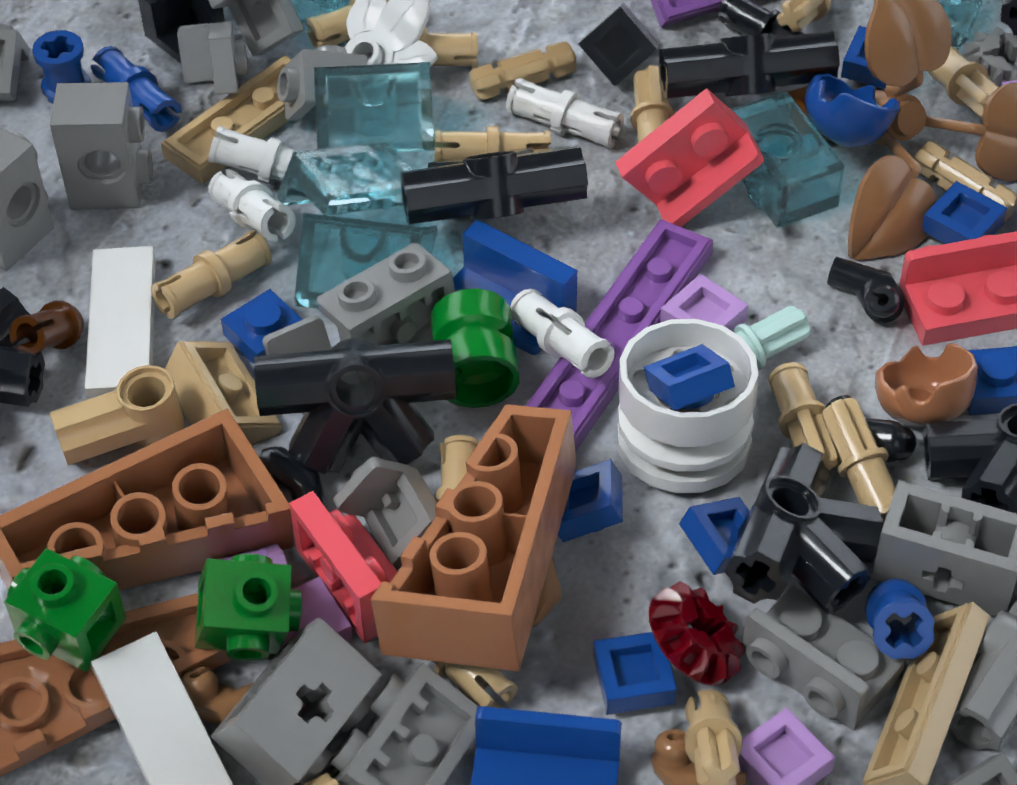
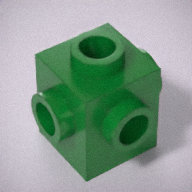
M48 548L44 549L31 568H24L16 575L9 587L7 599L4 601L15 631L14 638L20 646L38 658L49 659L53 655L85 672H88L92 666L91 661L99 657L126 619L117 582L107 578L95 564L83 557L72 556L71 559H68Z
M241 554L234 556L231 560L206 559L198 581L195 648L226 650L228 657L241 661H258L269 657V653L278 654L289 631L298 632L301 621L302 592L301 590L291 589V565L273 564L271 558L260 554Z

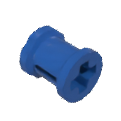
M55 30L43 34L34 42L32 48L35 62L42 67L44 74L41 81L42 93L50 103H54L57 83H92L90 76L82 67L81 59L84 55V46L77 34L67 30Z
M894 578L882 581L873 587L866 598L864 609L867 622L873 629L874 643L880 651L892 659H914L925 653L935 638L933 631L935 622L933 615L927 608L925 596L918 586L908 580ZM893 613L902 618H906L910 614L912 617L911 621L905 625L896 619L890 623L887 620Z

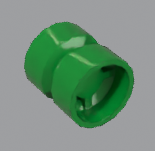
M479 288L462 289L443 297L435 304L430 316L433 341L451 339L456 399L447 401L467 408L489 407L503 402L514 394L520 384L516 347L513 344V327L508 303L497 293Z

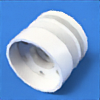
M670 319L646 327L628 341L619 363L620 404L618 406L617 441L619 456L630 473L649 486L673 493H703L727 484L744 469L752 446L751 433L754 426L752 412L756 405L759 377L756 355L745 340L723 325L700 319ZM701 344L730 363L735 387L714 395V399L709 404L690 410H673L649 391L643 368Z

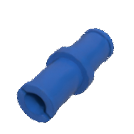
M114 46L104 47L94 55L92 60L98 63L105 72L98 65H91L92 74L104 83L128 82L133 107L143 108L144 119L155 131H168L178 123L180 117L169 110L167 106L175 113H182L180 103L158 87L156 77L149 70L132 64Z

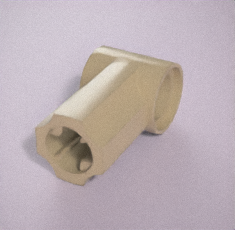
M153 365L140 366L128 371L120 379L114 391L50 412V417L68 466L133 443L144 448L184 429L186 426L184 413L172 376L167 370Z

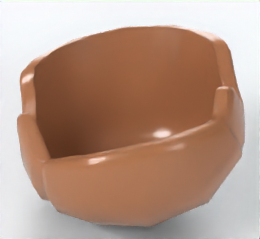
M947 344L943 353L938 357H928L922 353L919 346H913L899 362L885 363L877 370L875 374L877 398L882 409L891 418L905 425L924 428L926 423L953 422L971 404L976 387L978 366L974 354L958 344Z

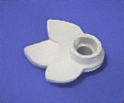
M430 0L355 1L346 20L350 40L344 48H346L347 53L365 55L374 50L373 56L368 60V78L360 85L376 86L384 83L389 78L401 81L412 80L422 75L434 64L438 55L425 42L419 40L429 18Z

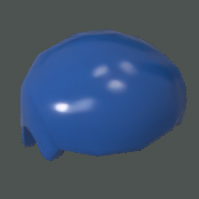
M830 74L816 75L808 85L804 97L805 111L813 126L838 145L852 148L865 147L875 143L885 133L900 111V102L896 98H891L886 104L879 106L875 99L874 86L867 85L853 90L846 82Z

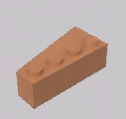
M509 404L504 406L467 459V472L454 490L447 488L435 505L436 517L421 538L414 536L401 554L402 566L390 583L383 581L370 599L382 655L520 671L577 468L571 410Z
M227 408L0 515V577L7 590H9L16 575L24 568H31L44 549L48 548L68 559H71L72 556H80L91 561L107 578L117 582L119 591L201 571L206 559H220L276 543L281 550L293 548V524L290 505Z

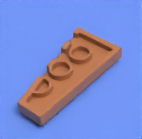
M197 593L125 611V621L99 655V657L104 656L157 631L180 679L191 669L208 667L213 670L231 661V658L226 655V650L195 648ZM16 640L0 643V777L116 719L92 670V666L88 672H85L53 655L49 659L38 658L26 651Z

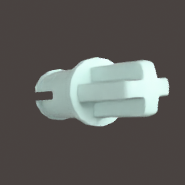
M788 306L751 326L741 323L735 326L734 333L742 337L756 355L759 371L766 366V359L807 339L811 333V328L807 321V316L802 309Z

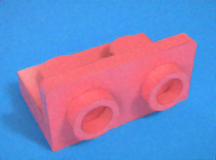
M706 88L615 163L621 177L656 204L664 221L682 227L764 162V156L747 123Z
M1017 231L998 235H985L976 239L942 245H928L920 249L910 250L905 254L899 290L903 296L904 307L922 346L1017 329Z
M314 491L290 502L296 550L316 578L320 576L363 643L366 644L377 638L378 634L370 599L383 581L390 583L398 571L355 515L348 514L343 516L337 509L328 512Z

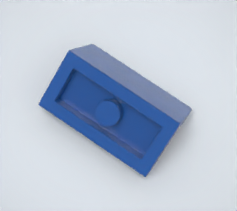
M477 219L462 234L464 267L453 277L455 292L473 288L490 290L502 296L510 307L512 300L518 293L531 288L539 291L544 298L558 308L566 307L575 312L577 311L578 270ZM511 319L513 344L531 355L539 354L542 349L538 345L537 338L523 327L516 325L513 322L514 320Z
M480 706L476 710L475 717L476 751L471 785H617L622 722L617 719Z

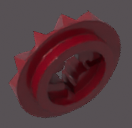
M681 581L669 588H663L653 597L649 606V622L652 633L665 657L679 671L698 683L717 686L724 684L741 670L739 660L746 651L743 644L735 637L739 628L738 625L728 621L723 614V604H713L702 587L692 590Z

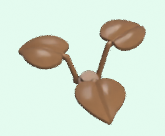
M875 0L865 34V58L872 75L887 85L885 91H875L877 104L882 106L891 98H896L900 102V111L885 133L876 141L879 145L887 146L894 155H886L880 158L867 170L855 197L848 233V257L852 259L865 260L900 255L917 247L927 236L923 231L922 224L924 214L936 203L935 194L929 183L916 179L921 170L920 164L896 141L912 139L922 131L924 126L981 135L975 154L978 168L994 179L1004 181L1017 180V83L1003 84L988 97L983 109V124L927 116L921 102L915 96L905 94L922 85L924 79L922 71H933L940 68L949 56L952 43L951 24L946 11L937 0Z

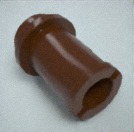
M54 300L45 304L37 313L22 315L16 318L10 327V340L12 343L26 338L29 339L30 342L21 344L16 349L33 354L42 352L50 347L66 349L75 345L80 339L84 322L81 313L76 307L63 300Z

